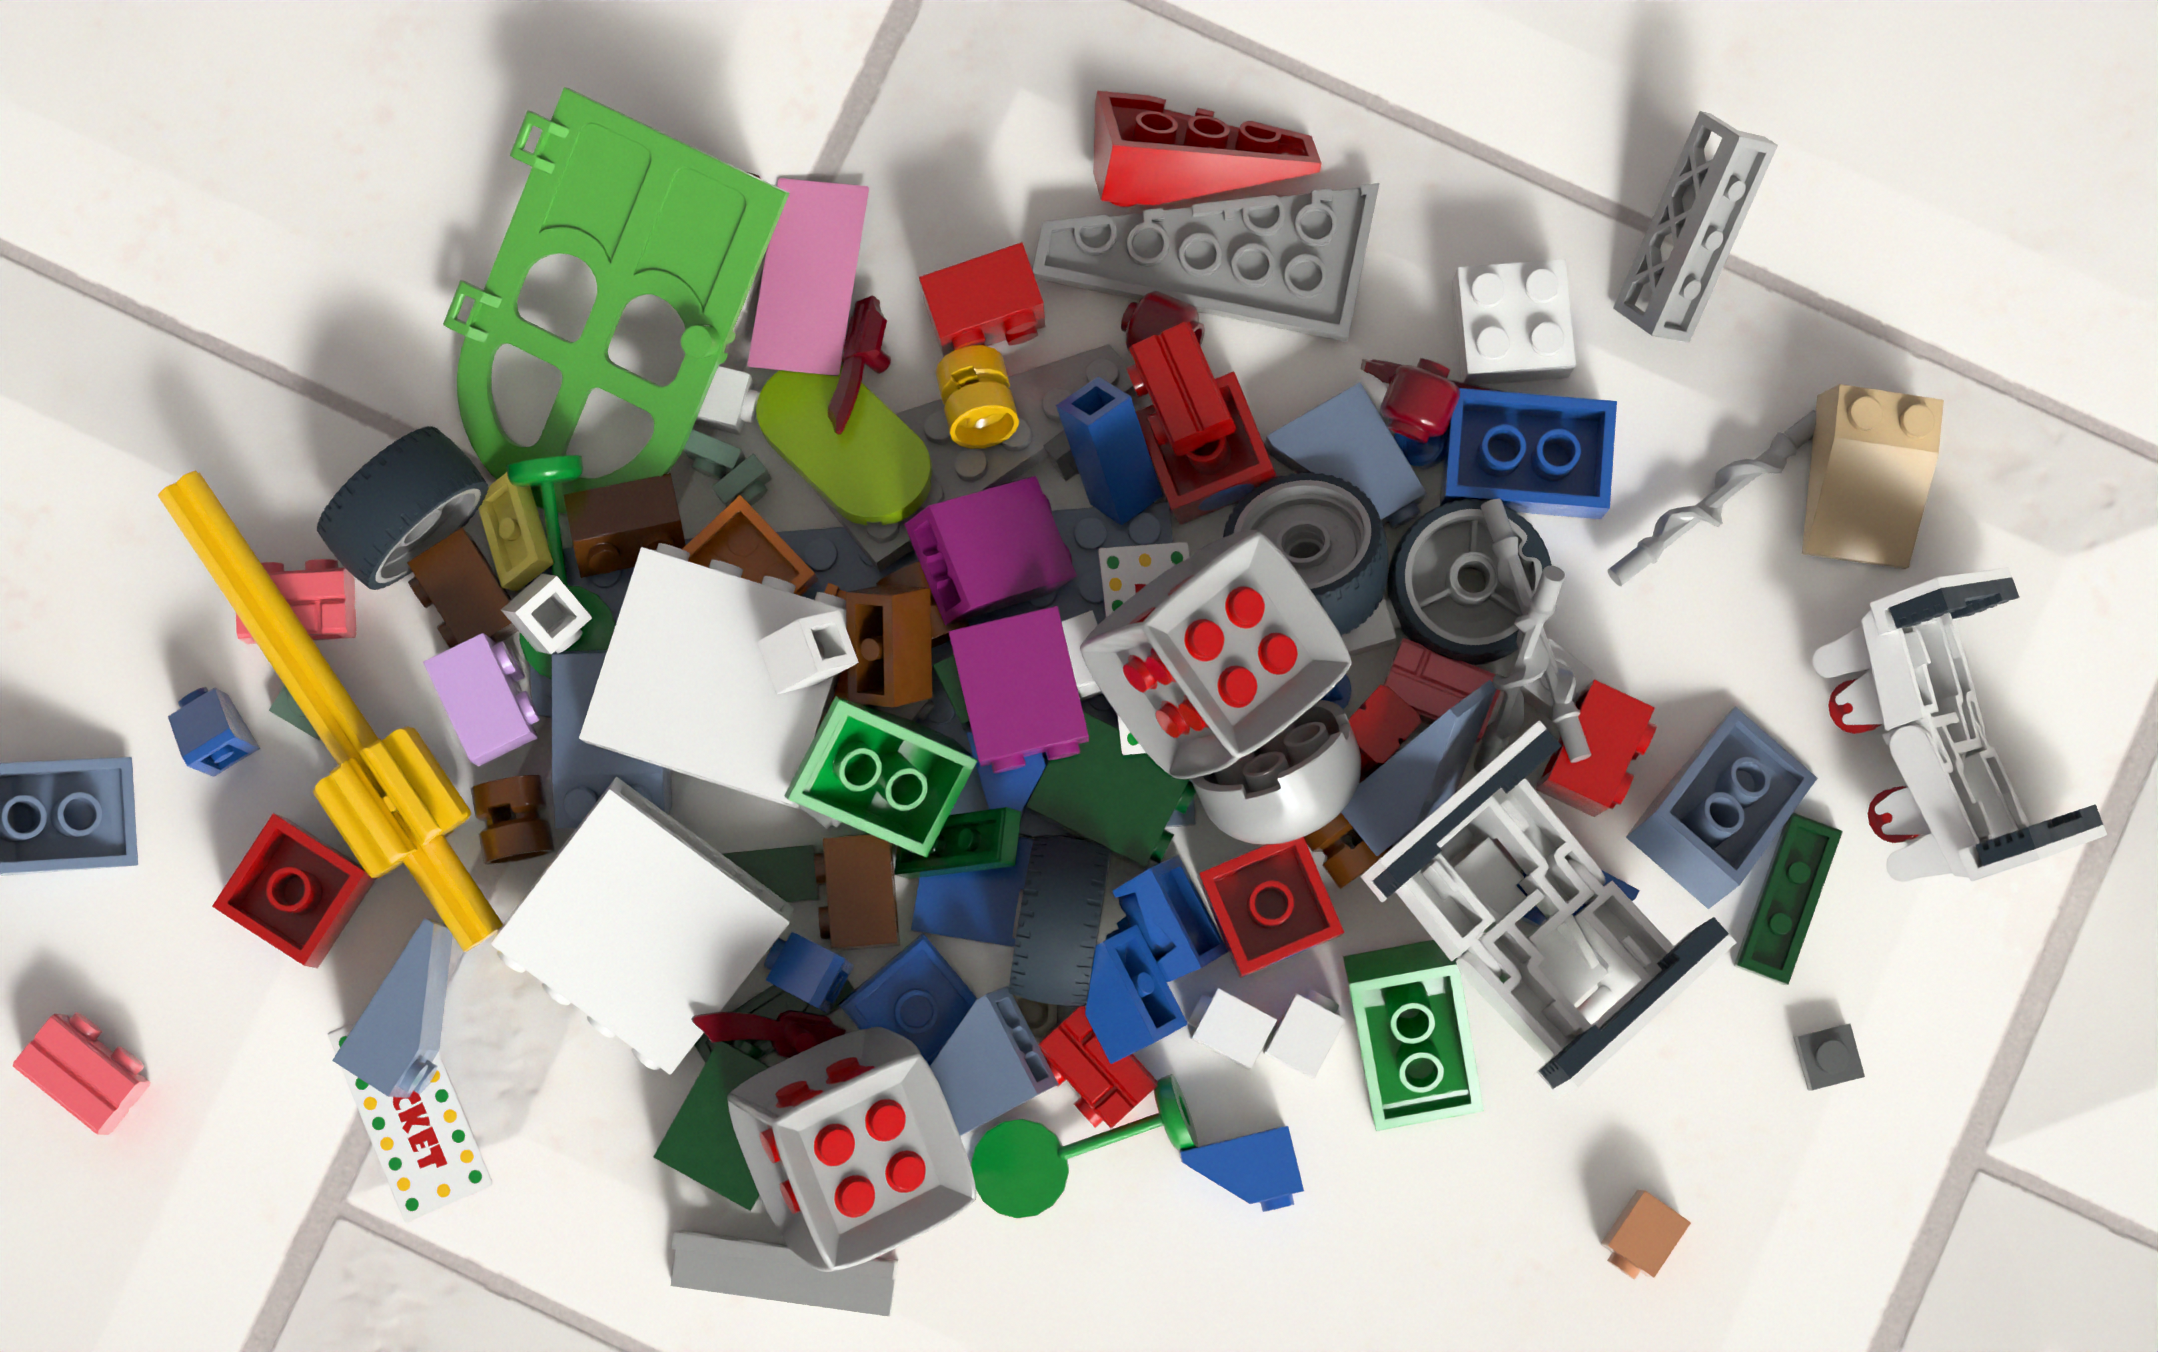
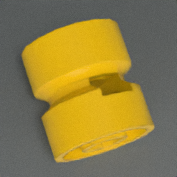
M971 345L945 355L937 364L935 374L940 395L945 405L944 412L952 441L962 447L981 449L998 445L1009 439L1018 428L1019 418L1012 392L1009 389L1010 383L1002 354L992 347Z

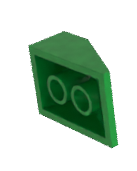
M836 696L784 796L792 802L927 858L978 760L951 737L910 719Z
M1434 939L1343 956L1376 1131L1484 1112L1461 972L1456 963L1458 958L1451 961Z

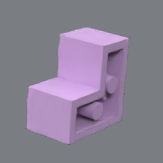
M482 633L423 661L470 762L481 766L538 738L532 724L539 721L540 717L526 690L522 692L517 682L525 678V674L515 653L511 648L507 649L503 641L496 643Z

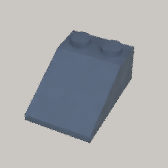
M607 650L563 651L561 653L554 651L552 653V785L556 829L577 828L615 777H618L668 815L672 808L670 769L596 747L579 739Z
M1491 680L1450 708L1358 785L1352 799L1341 813L1376 856L1392 844H1398L1456 793L1497 690L1492 685Z
M1735 706L1652 801L1626 838L1707 909H1710L1741 885L1818 778Z
M132 757L0 763V876L138 865Z
M428 918L423 919L332 1060L388 1097L409 1098L413 1091L418 1094L422 1093L438 1069V1066L432 1063L440 1049L453 935L444 923Z

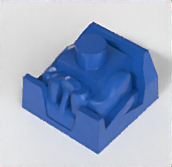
M1179 855L1149 868L1112 891L1115 898L1118 897L1119 905L1126 916L1116 923L1118 929L1107 934L1106 940L1138 925L1166 982L1201 969L1228 952Z

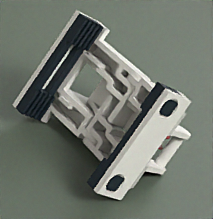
M2009 567L1936 577L1870 602L1871 610L1861 619L1862 625L1834 642L1820 647L1813 655L1812 662L1815 671L1825 678L1837 677L1850 672L1867 671L1857 679L1842 682L1831 693L1828 707L1830 717L1836 726L1852 734L1873 731L1882 724L1885 725L1886 731L1890 730V732L1882 735L1886 745L1890 744L1891 755L1908 787H1893L1875 795L1869 804L1867 813L1869 825L1874 834L1883 841L1890 843L1905 842L1919 835H1926L1909 846L1892 852L1887 858L1886 870L1889 876L1897 882H1909L1918 878L1953 874L1955 877L1969 878L1971 882L2047 858L2107 835L2096 804L2030 826L1994 746H1990L1985 737V727L1956 621L1985 611L1988 608L1996 607L1999 604L2007 603L2009 600L2020 598Z
M1539 720L1360 877L1381 902H1384L1396 892L1447 957L1453 961L1460 956L1456 963L1464 978L1546 1062L1533 1075L1557 1100L1579 1088L1737 942L1716 918L1712 917L1688 932L1679 942L1673 945L1613 881L1603 886L1606 881L1602 870L1525 779L1562 746ZM1498 838L1527 874L1526 877L1517 870L1491 839ZM1482 842L1454 868L1451 867L1449 862L1470 843L1477 845ZM1518 883L1528 894L1527 897L1516 886ZM1585 903L1586 906L1573 916L1572 914ZM1536 905L1547 919L1526 937L1514 924ZM1484 931L1485 933L1478 939L1477 936ZM1590 945L1609 964L1607 970L1600 964ZM1597 984L1598 989L1576 1008L1574 1004Z

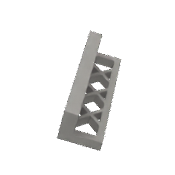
M1699 111L1614 304V310L1651 336L1690 343L1778 144L1765 136L1739 131L1713 114ZM1711 132H1714L1722 137L1713 159L1706 162L1704 148ZM1694 183L1696 198L1691 209L1684 212L1683 195L1687 186ZM1672 233L1674 248L1669 259L1662 262L1660 247L1665 236ZM1650 282L1652 297L1644 312L1635 304L1644 284Z
M684 1230L673 1232L671 1249L676 1251L670 1285L672 1287L887 1317L891 1316L899 1260L876 1257L849 1268L824 1272L804 1262L784 1244Z

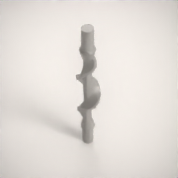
M1812 410L1784 433L1778 432L1770 448L1756 459L1734 461L1721 468L1716 473L1715 490L1698 504L1671 509L1660 516L1655 524L1652 537L1640 540L1635 549L1608 569L1610 578L1618 586H1622L1650 563L1655 564L1664 549L1701 520L1707 521L1716 527L1722 525V508L1728 499L1762 473H1782L1787 464V458L1796 455V450L1813 437L1816 425V411Z
M1493 499L1483 503L1481 510L1493 541L1492 549L1498 558L1496 565L1498 581L1504 587L1515 592L1522 614L1525 615L1528 612V607L1535 591L1531 590L1518 556V537L1513 534L1502 500ZM1542 627L1539 637L1549 654V663L1544 675L1553 699L1552 722L1558 726L1570 762H1578L1590 757L1591 752L1578 718L1581 712L1572 701L1576 679L1571 668L1555 660ZM1519 629L1516 642L1520 651L1524 636Z
M1547 566L1543 569L1527 614L1517 617L1514 624L1520 629L1524 640L1511 675L1508 677L1495 675L1492 685L1494 688L1504 691V696L1496 720L1486 727L1482 737V742L1474 762V769L1477 773L1501 754L1502 749L1509 743V737L1520 731L1524 722V697L1520 687L1541 678L1548 667L1549 654L1539 635L1544 622L1556 611L1555 603L1565 578L1564 571L1556 566Z

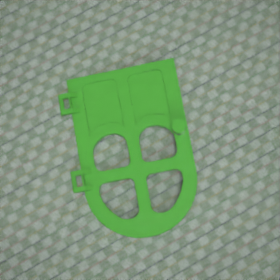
M564 87L551 120L527 110L510 156L531 166V172L484 290L464 280H460L443 325L465 336L457 372V397L460 416L471 446L480 461L496 480L507 472L506 465L539 458L566 456L569 443L588 396L595 388L607 391L647 411L654 420L652 437L642 451L628 464L598 478H588L581 475L577 479L554 484L558 513L567 514L564 494L654 476H663L672 469L688 441L717 368L727 359L728 353L724 351L727 344L732 343L736 337L733 329L790 193L583 94ZM536 126L542 129V133L534 153H531L524 148L532 127ZM570 254L578 257L589 266L596 279L597 296L582 335L575 342H570L525 320L518 311V296L529 270L540 259L550 255ZM652 294L664 299L677 311L685 326V331L681 337V346L686 354L676 378L667 386H660L615 364L608 355L609 344L626 305L638 296ZM468 296L474 299L475 302L467 322H464L457 317L465 297ZM507 343L554 365L562 373V384L538 442L529 447L519 445L507 436L501 426L493 402L491 377L493 360L497 350ZM531 486L536 506L543 509L541 487Z

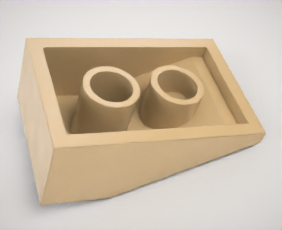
M1839 384L1817 395L1816 425L1812 443L1802 554L1901 569L1909 568L1939 454L1944 400Z

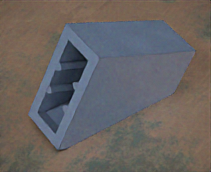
M1361 382L1266 436L1264 445L1269 455L1296 474L1300 472L1324 473L1325 475L1342 478L1344 481L1352 483L1353 486H1357L1361 492L1363 491L1366 494L1367 498L1371 499L1383 525L1389 522L1394 529L1421 513L1417 505L1423 502L1427 492Z
M1008 986L990 992L975 1001L930 1066L949 1106L960 1137L1059 1085L1013 995L1009 994Z

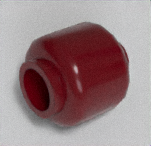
M1159 291L1146 294L1138 303L1131 302L1121 320V331L1126 333L1125 343L1128 352L1131 354L1129 348L1133 344L1153 335H1160L1162 331L1185 321L1190 322L1201 346L1205 328L1204 324L1199 322L1197 309L1189 303Z
M1424 358L1419 359L1417 366H1399L1393 373L1380 407L1383 416L1389 420L1387 428L1422 443H1427L1429 436L1438 437L1444 434L1460 398L1458 386L1447 379L1450 369Z

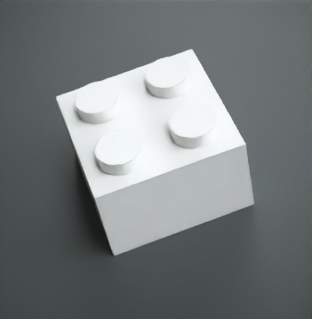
M1566 258L1457 268L1452 280L1461 382L1487 385L1569 378L1576 366Z

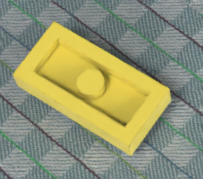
M506 472L488 487L486 498L478 509L501 587L519 591L554 563L531 487L512 485L508 480Z

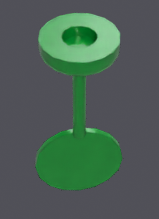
M582 456L547 457L506 465L508 480L512 485L519 487H541L549 551L554 563L551 566L552 574L562 581L592 617L591 620L580 628L583 632L580 638L564 651L608 650L616 626L611 609L599 595L580 586H568L554 484L571 481L581 476L583 471ZM520 633L519 642L525 659L539 674L552 680V654L536 651Z
M1170 1074L1157 1080L1158 1083L1154 1089V1096L1159 1113L1065 1146L1062 1145L1058 1136L1043 1124L1026 1119L1004 1121L990 1129L976 1145L971 1162L975 1187L982 1201L998 1214L1017 1219L1037 1216L1052 1207L1065 1191L1069 1175L1068 1159L1164 1126L1170 1142L1177 1150L1186 1151L1198 1148L1193 1120L1176 1078Z

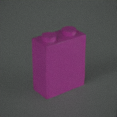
M1036 476L929 505L904 524L945 625L1051 594L1077 577L1072 565L1071 553L1063 543L1052 516L1049 499L1042 492Z
M1058 606L949 631L981 767L992 765L993 773H1000L1026 766L1024 759L1026 756L1046 752L1048 760H1055L1080 753L1079 744L1089 742V735Z

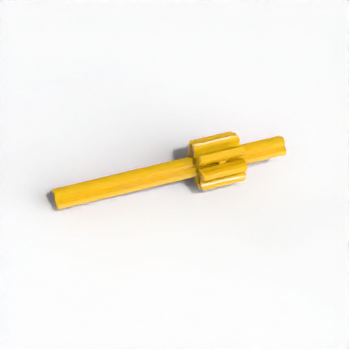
M196 470L183 475L176 483L166 486L157 496L337 762L338 766L330 771V775L321 779L316 784L313 794L368 876L371 878H381L404 863L464 952L471 950L488 937L497 933L503 925L502 921L446 839V837L454 832V829L469 819L471 811L417 730L413 727L404 726L396 729L382 740L377 737L200 472L198 473Z

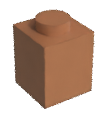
M1637 1189L1601 1242V1245L1612 1252L1607 1261L1630 1278L1635 1280L1640 1272L1645 1276L1655 1278L1691 1222L1647 1191Z

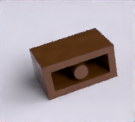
M671 473L563 495L581 578L635 567L641 547L656 551L659 543L680 549L686 546Z
M463 527L407 562L415 575L408 583L425 608L434 604L443 618L444 622L439 624L437 629L449 648H453L482 633L494 642L499 643L519 631L501 611L512 598L507 590L501 587L498 576L472 536Z
M883 584L846 592V630L859 662L847 669L848 700L863 705L898 707L932 698L930 588Z
M871 834L823 838L824 852L814 853L817 885L826 884L828 906L818 908L821 940L830 939L831 949L834 951L900 946L892 843Z

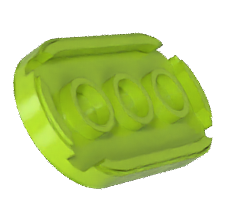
M841 365L838 376L785 370L776 372L762 388L756 405L757 420L764 438L840 515L856 524L868 525L867 522L881 521L882 525H887L904 520L921 507L927 499L932 485L930 481L933 472L932 461L927 447L921 438L861 382L850 418L844 431L838 435L834 432L832 422L828 418V406L836 390L843 366Z

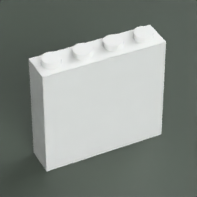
M659 543L656 551L641 547L579 739L596 747L798 809L799 804L788 800L784 795L831 706L841 672L817 685L776 694L757 641L797 619L836 610L840 611L846 627V600L822 592H817L815 600L794 594L796 588L794 584L770 576H764L762 584L741 578L743 569L712 559L709 568L688 562L689 552L667 544Z
M615 777L498 930L491 945L498 949L497 955L507 966L518 972L527 970L542 981L544 991L554 1000L564 1005H568L571 1002L588 1015V1022L598 1032L607 1037L616 1035L633 1047L631 1049L633 1055L642 1064L654 1070L660 1067L671 1075L704 1033L693 1024L691 1018L695 1015L720 1012L790 923L794 907L618 777Z

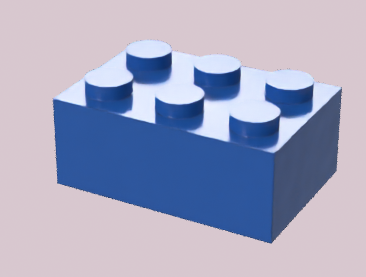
M1459 388L1460 398L1447 428L1440 505L1464 499H1478L1481 501L1501 499L1504 506L1517 513L1602 519L1610 509L1617 401Z

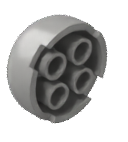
M1319 700L1268 743L1254 752L1239 758L1233 765L1215 773L1190 779L1207 816L1221 831L1247 843L1261 845L1279 844L1299 839L1317 831L1344 810L1358 787L1361 776V754L1344 710L1333 702Z

